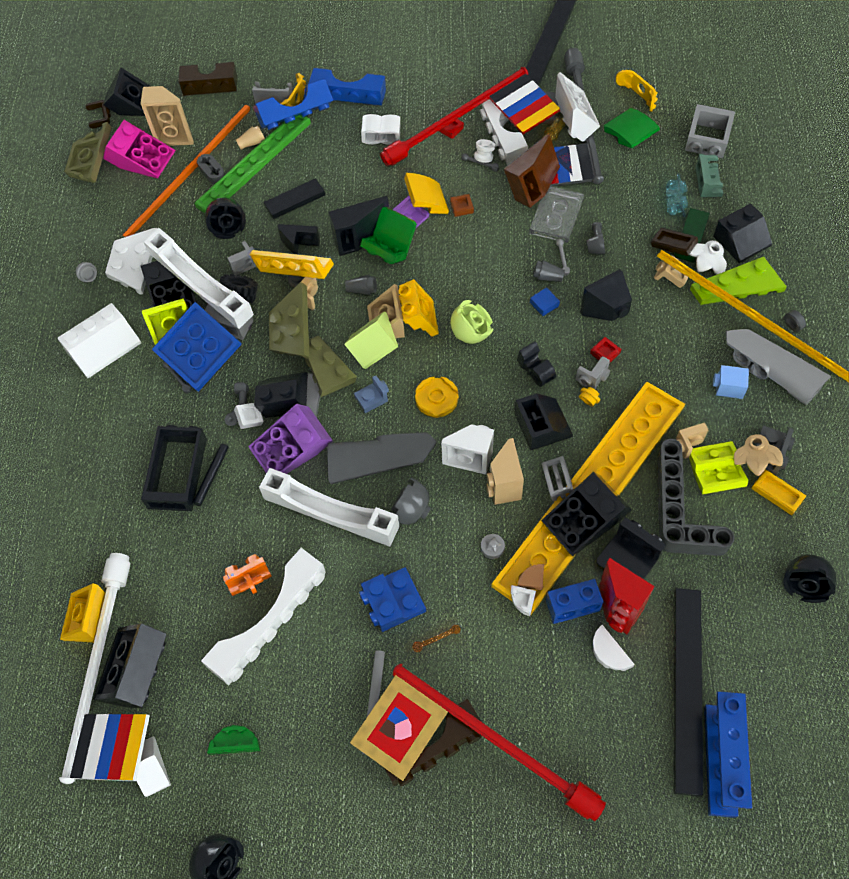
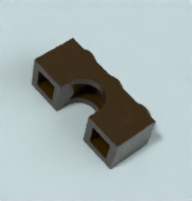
M234 62L216 63L215 70L210 74H201L198 65L180 66L179 84L183 96L237 92V73Z

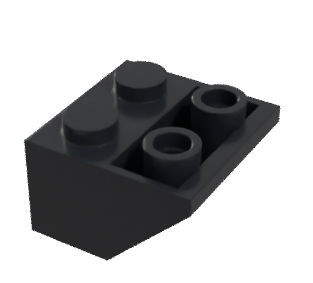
M536 393L515 400L514 414L530 450L573 437L556 398Z

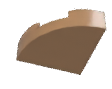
M537 564L527 568L519 578L518 587L542 590L544 564Z

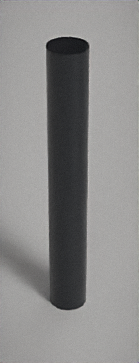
M220 444L193 500V504L197 506L202 505L229 449L226 444Z

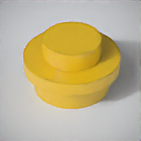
M583 387L580 390L579 398L587 405L593 407L600 402L599 393L592 387Z

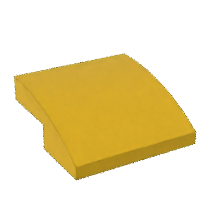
M405 174L404 180L413 207H427L431 214H448L449 210L440 184L437 181L420 174Z

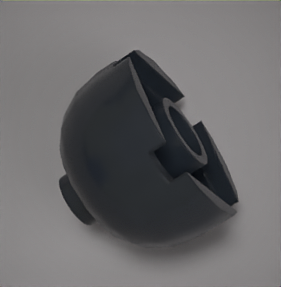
M226 197L217 198L207 206L205 211L206 226L217 238H233L236 236L234 234L239 231L242 232L245 227V213L239 203L233 199Z
M800 555L789 563L784 573L783 585L791 596H793V593L803 596L801 601L808 603L826 602L829 600L830 595L835 594L837 586L836 572L830 562L820 556Z
M214 834L204 838L191 853L189 863L191 879H236L241 869L236 867L239 857L244 858L243 845L239 840L223 834Z

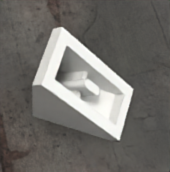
M154 736L144 741L136 779L145 797L171 786Z

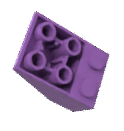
M296 404L248 447L266 473L269 468L287 474L318 455L333 440L308 406Z

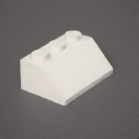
M561 72L558 73L555 98L560 112L564 116L562 119L569 127L568 133L574 139L577 137L583 142L600 127L599 122L584 91Z
M112 303L58 337L67 354L87 378H90L141 344V341L126 319Z

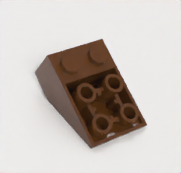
M547 134L504 169L515 201L529 208L546 195L560 168L550 135Z

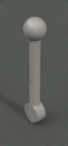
M558 239L556 245L559 247L563 265L562 269L565 270L564 275L567 276L570 273V268L567 267L565 260L564 241Z

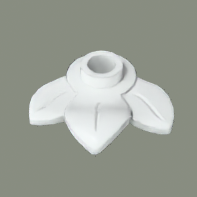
M708 241L706 244L697 243L689 254L697 258L696 268L698 272L712 269L717 275L726 270L727 263L722 256L724 249L717 241Z

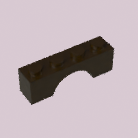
M468 699L458 704L459 707L481 721ZM447 713L446 727L443 735L436 743L424 748L403 781L387 769L385 771L393 786L399 784L402 787L414 779L413 775L420 770H423V772L431 770L437 765L436 761L443 756L446 758L452 757L460 751L459 746L466 742L470 745L478 741L482 736L450 713Z

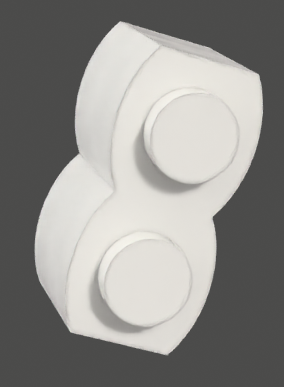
M364 115L361 129L362 143L390 145L396 140H400V116Z

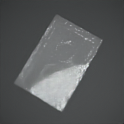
M550 186L546 195L540 200L530 226L529 234L554 240L562 239L568 243L584 199V194Z

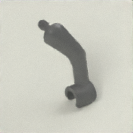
M244 382L235 383L234 392L239 394L238 405L247 404L248 385ZM234 410L225 416V423L228 426H233L238 422Z

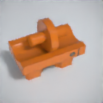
M256 554L247 557V565L239 569L237 565L225 568L223 579L232 596L251 589L252 593L255 594L257 593L255 585L272 577L263 557L259 558Z

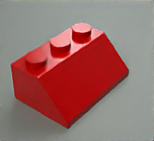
M611 558L606 563L598 587L604 601L602 607L605 619L610 627L619 633L624 632L628 635L643 612L655 586Z

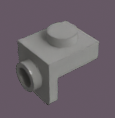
M602 356L592 371L579 366L575 380L584 387L596 389L601 380L604 382L610 374L608 369L610 360Z

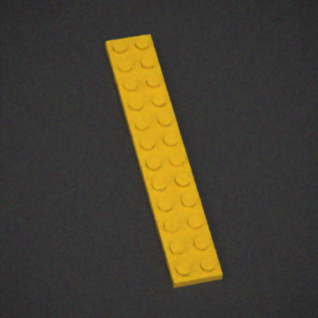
M646 382L572 478L573 489L580 485L592 472L601 475L620 496L682 412L685 403ZM558 496L557 500L552 504V506L545 513L542 519L546 515H548L565 498H561V496ZM540 520L493 581L491 587L512 601L511 586H518L521 574L533 565L544 564L542 590H535L532 615L575 555L571 556Z

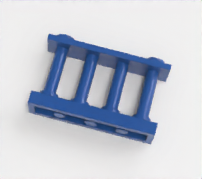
M717 692V705H705L708 815L737 818L738 808L752 809L746 695L743 693Z

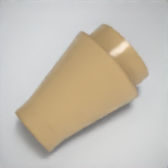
M257 125L249 128L235 140L242 150L260 144L265 138Z

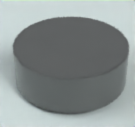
M791 310L785 314V323L792 331L799 332L806 326L804 317L798 311Z

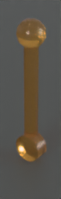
M453 625L450 630L423 642L416 641L412 645L413 650L420 652L424 646L451 634H459L461 628L459 625Z

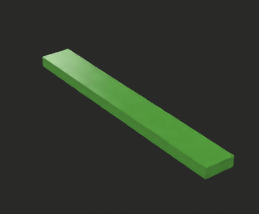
M299 115L295 117L296 120L285 124L284 121L194 203L195 207L205 213L207 206L217 198H230L311 124L310 118Z

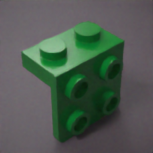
M383 207L373 236L363 238L360 246L365 248L369 254L382 257L386 263L395 264L406 259L417 224L414 220L388 207Z

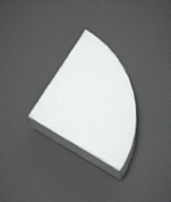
M512 585L511 599L514 606L524 615L530 616L536 591Z

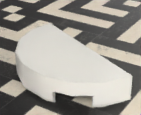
M601 625L595 632L592 641L593 653L597 661L605 668L626 671L634 667L635 664L606 628Z

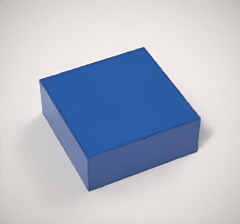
M548 288L543 289L530 298L531 305L542 316L551 312L560 304V301Z

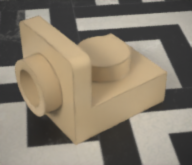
M663 260L656 266L655 270L657 272L654 279L657 281L664 276L679 288L685 285L688 277Z
M305 277L301 282L307 286L308 308L314 310L315 302L313 296L318 290L316 278Z
M705 422L679 430L676 440L682 445L684 459L689 458L693 450L692 446L699 445L704 441L708 432Z

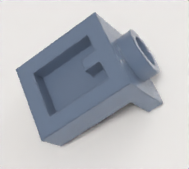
M376 375L372 377V384L354 393V397L364 413L388 402L387 392H389L386 383L383 380L380 381Z

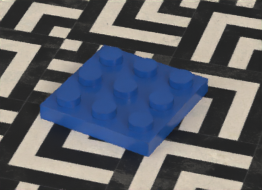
M194 302L152 350L199 392L242 343L201 306Z

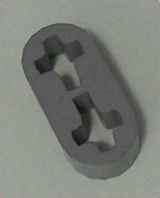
M203 154L198 157L197 164L199 170L211 184L215 185L225 176L223 168L212 155Z

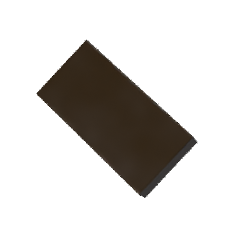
M660 228L652 239L651 245L655 248L689 256L698 243V237Z

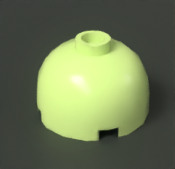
M471 300L463 301L452 313L450 321L455 337L468 344L479 343L493 332V328L491 329L490 327L493 322L488 312L479 304L476 306L470 304Z

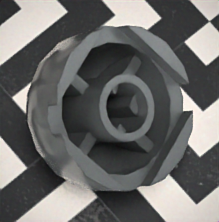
M410 477L408 480L410 484L402 489L391 508L394 511L393 514L398 515L399 523L403 525L414 524L419 518L425 519L431 509L428 506L430 499L428 490L413 477Z

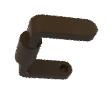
M104 100L85 105L87 110L102 107L104 119L89 122L91 129L102 127V124L105 122L110 124V109L103 106Z

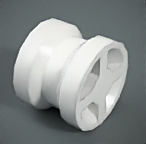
M486 139L478 140L476 142L477 151L474 153V158L483 163L491 162L493 160L492 151L495 149V143Z

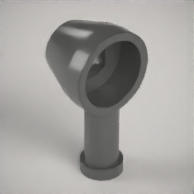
M600 222L592 224L594 236L587 240L588 253L605 254L601 230L602 224Z

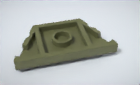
M108 122L102 124L103 128L95 134L91 131L85 137L73 143L64 170L69 177L96 183L112 128Z
M302 282L269 312V350L274 353H285L290 356L297 355L306 359L310 358L307 286Z

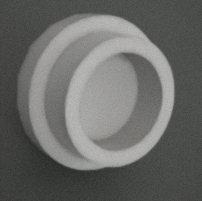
M82 262L76 267V276L82 282H92L97 276V269L92 263Z

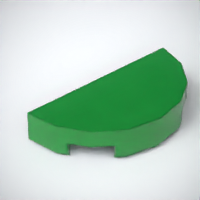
M231 725L224 727L209 743L207 753L215 755L261 750L259 741L252 731L244 726Z

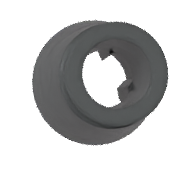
M544 260L542 262L537 261L533 277H536L537 280L562 282L565 270Z
M369 274L346 280L345 287L347 293L366 295L376 293V277Z

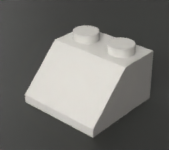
M471 424L443 438L441 443L442 464L486 475L493 453L494 430L484 425L476 426Z

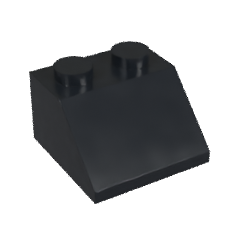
M751 203L718 220L713 235L738 263L745 261L772 245L765 218Z
M301 372L265 379L255 387L254 406L265 418L282 416L296 404L306 406L308 373Z

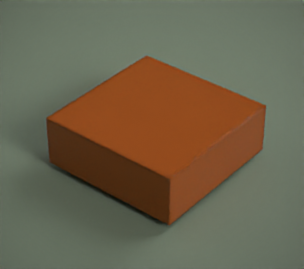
M469 194L450 197L455 217L474 213V207Z

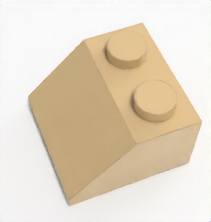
M513 438L508 439L490 464V473H487L488 497H493L494 505L522 500L524 478Z

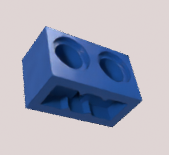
M592 579L548 591L545 602L552 622L556 624L599 612L604 601L596 580Z

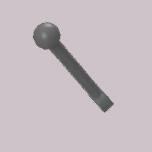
M467 153L461 156L464 161L469 160L490 167L494 172L499 170L497 163L479 162Z
M164 361L163 367L168 369L181 384L183 392L190 393V385L185 384L175 370Z

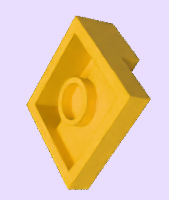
M414 279L399 285L398 293L400 294L399 298L402 305L401 311L404 323L409 324L414 330L421 328L431 337L439 334L433 299Z

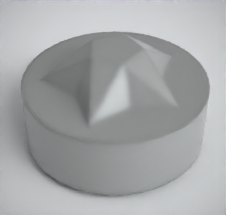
M489 534L482 539L481 552L485 557L497 559L504 553L505 543L499 535Z

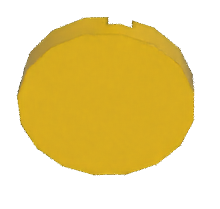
M429 377L423 380L416 388V406L427 416L435 418L444 417L452 413L457 407L459 400L458 389L451 380L445 377Z

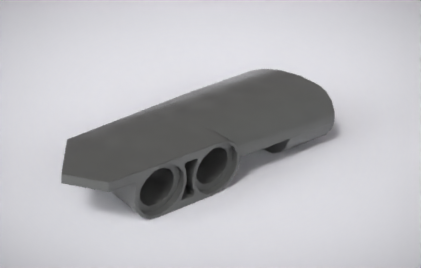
M427 432L380 435L375 440L328 443L329 483L335 484L423 463L437 444V441Z

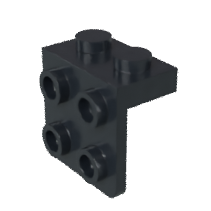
M625 517L620 523L616 535L597 558L596 564L604 570L608 559L611 558L642 579H645L662 556L666 544L663 543L659 536L645 531L638 522Z

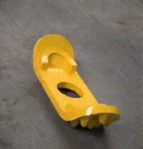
M632 70L618 72L616 83L634 90L647 101V105L650 107L649 111L652 112L656 108L655 102L658 100L656 97L658 92H656L654 87ZM640 83L644 86L645 93L641 91Z
M300 73L296 74L298 84L289 98L280 104L292 107L301 103L304 98V88L306 85L303 75ZM298 93V98H297V101L295 102V97H296V94Z

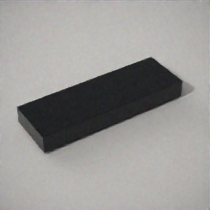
M315 178L265 201L264 205L271 217L276 219L325 196V191Z

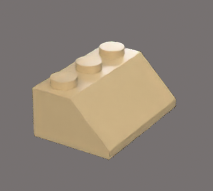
M163 86L143 87L141 106L152 136L168 146L194 145L180 99Z

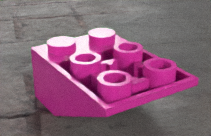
M123 120L106 145L103 159L120 169L158 179L175 153V150Z

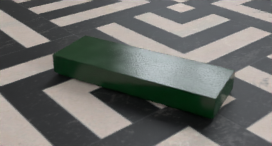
M690 208L682 233L697 236L698 243H701L710 213ZM677 253L674 255L675 258L693 263L695 261V257L691 255L685 256Z

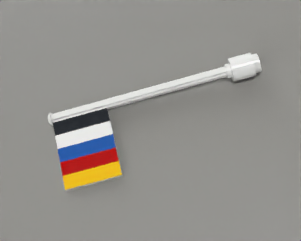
M111 553L110 557L106 559L101 582L105 584L107 589L62 777H59V780L64 784H71L75 779L136 781L150 715L88 714L117 590H120V587H125L131 563L129 562V556L125 554Z

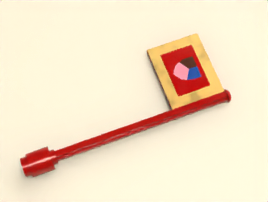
M398 664L394 668L393 680L350 742L403 781L446 714L450 713L564 793L563 796L566 798L565 805L588 820L590 818L595 822L606 805V802L601 799V795L581 781H578L576 784L572 782L569 784L402 667L403 664Z

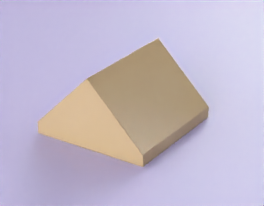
M394 284L367 306L370 322L385 311L395 338L405 337L398 286Z

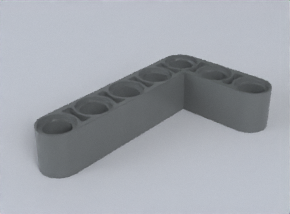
M676 439L664 440L657 457L659 537L666 544L664 550L670 553L714 556L726 554L735 539L734 533L729 528L685 524L682 445ZM666 451H670V452H672L674 455H670V454L666 453ZM668 471H669V472H672V473L674 474V476H671V475L667 474L666 472H668ZM666 492L673 493L676 497H671ZM667 514H673L676 518H670ZM667 535L674 536L677 541L670 540ZM692 537L699 538L701 542H695ZM716 539H722L726 544H720Z

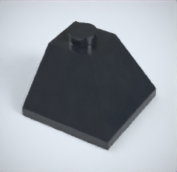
M121 67L106 93L103 106L118 115L145 116L141 106L143 87L151 86Z
M620 269L584 287L580 310L582 316L613 321L617 318H623L629 313L632 298L623 272Z

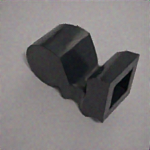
M536 341L519 350L517 361L520 367L527 371V375H531L534 382L539 387H542L556 378V372L548 359L540 360L538 358L540 349Z

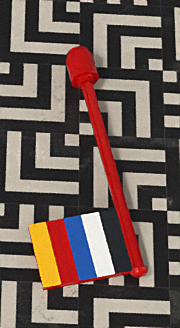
M521 67L519 71L407 141L401 142L398 139L383 148L380 157L387 167L390 165L394 166L408 157L410 148L488 99L495 104L522 134L527 133L560 112V108L528 76L527 69Z

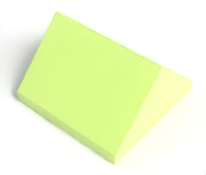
M385 311L354 332L345 342V346L364 369H367L398 347Z

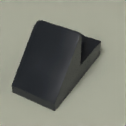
M278 224L280 239L293 254L298 253L299 245L319 246L320 236L318 227Z

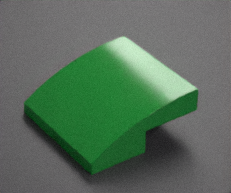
M634 108L626 110L603 125L605 133L617 136L618 143L629 148H634L660 130L659 126L651 118Z

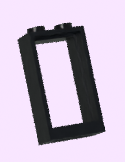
M174 425L157 427L141 497L147 509L193 511V500L196 496L207 441L202 428L196 426L186 428ZM168 442L195 443L185 493L157 492Z

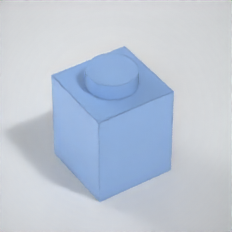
M721 365L718 374L715 373L713 377L716 396L743 399L748 389L749 369Z

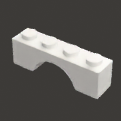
M490 99L482 103V109H480L482 120L487 121L488 133L493 134L492 140L495 143V147H499L500 159L505 160L508 166L528 150V145L521 132H509L503 128L509 119Z

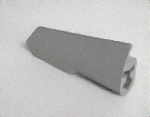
M749 329L726 331V344L734 349L733 359L743 368H748L749 372L759 379L764 380L769 377L785 388L787 393L805 405L819 393L823 385L831 378L827 373Z

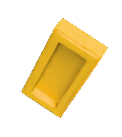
M766 469L751 488L791 516L806 497L805 494Z

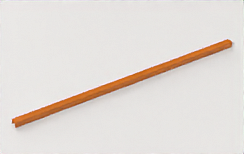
M245 105L130 226L123 236L133 235L198 167V157L203 154H210L250 111L248 105Z

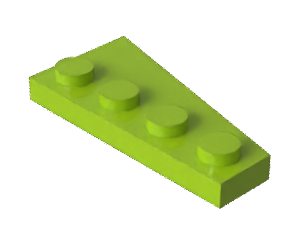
M765 257L707 278L730 295L738 297V299L747 298V295L758 294V296L767 295L771 291H777V293L785 292L787 287ZM698 283L691 285L690 290L700 305L724 301Z

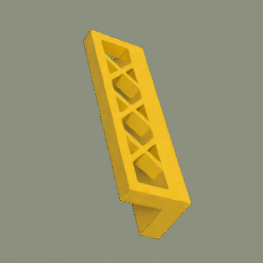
M252 250L249 254L259 271L266 273L325 279L334 265L331 258L258 250Z

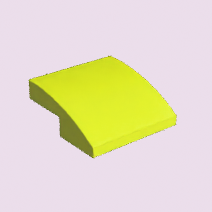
M733 441L693 448L689 460L702 494L747 487L749 480L741 465L734 464V453L737 449Z

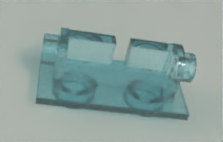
M678 173V180L672 179L666 184L667 212L670 215L682 212L683 217H686L685 208H688V201L684 193L687 192V185L685 180H681Z

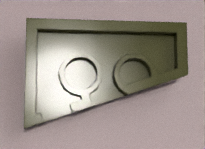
M319 335L309 339L310 358H305L307 366L311 368L314 382L319 387L320 397L356 382L357 376Z

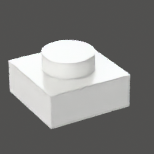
M254 403L237 405L234 409L240 429L261 426L264 422L261 413L254 406Z

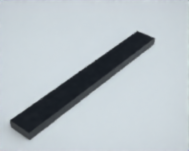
M577 0L556 1L526 67L528 76L538 86Z
M676 588L674 627V794L702 797L701 590Z

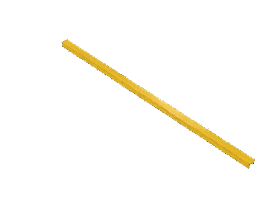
M661 250L658 253V258L849 382V372L665 251Z

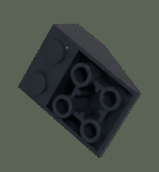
M388 196L329 212L333 239L340 256L361 250L363 248L360 246L362 239L373 236L381 209L383 207L389 208Z
M155 261L141 265L153 307L183 298L188 308L194 302L197 303L194 291L160 262Z
M592 472L541 521L571 556H574L613 528L632 509L601 475Z

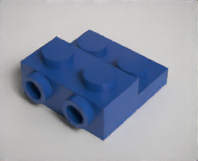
M406 567L385 577L381 574L361 583L362 591L359 592L364 605L369 604L372 610L369 616L374 627L379 625L382 632L426 612V607Z

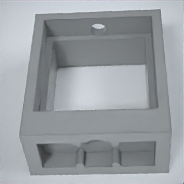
M697 104L685 151L703 155H716L718 158H723L735 111ZM696 125L725 130L723 140L694 134Z

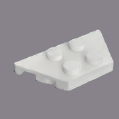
M157 228L115 240L105 271L107 277L113 281L120 282L121 285L127 288L135 289L138 294H143L146 282L141 265L151 263L153 258L147 250L144 241Z

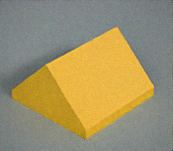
M92 583L71 593L60 640L94 643L105 598V592L97 584Z

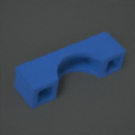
M313 68L308 84L325 79L333 100L382 106L386 92L385 76L366 74L358 81L343 82L333 76L332 70Z
M322 79L308 84L304 88L303 101L297 106H284L272 97L255 103L253 109L261 128L271 130L278 127L280 122L285 121V124L295 121L296 116L302 115V117L313 114V110L319 109V111L328 109L333 98L326 80Z

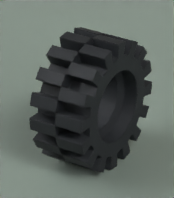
M234 274L221 276L220 284L231 291L237 292L249 303L255 301L258 284L252 278L242 277L239 274L237 276Z

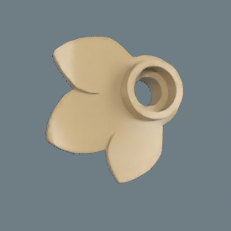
M755 434L749 436L745 441V445L735 451L734 464L743 465L747 463L749 469L756 476H760L768 466V463L782 466L783 456L779 448L769 444L766 437ZM754 443H760L761 445L755 446V445H753V444H754Z

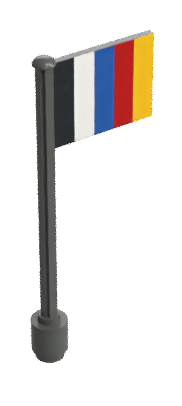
M570 48L564 56L566 71L568 75L573 76L574 83L584 91L581 74L585 69L583 56L579 49ZM592 133L586 139V143L568 145L572 175L559 163L560 168L550 187L591 181L594 184H601L604 181ZM565 146L554 147V150L557 152Z

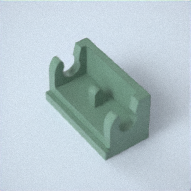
M699 154L695 168L700 197H722L723 183L720 182L718 163H708L710 161H718V156Z

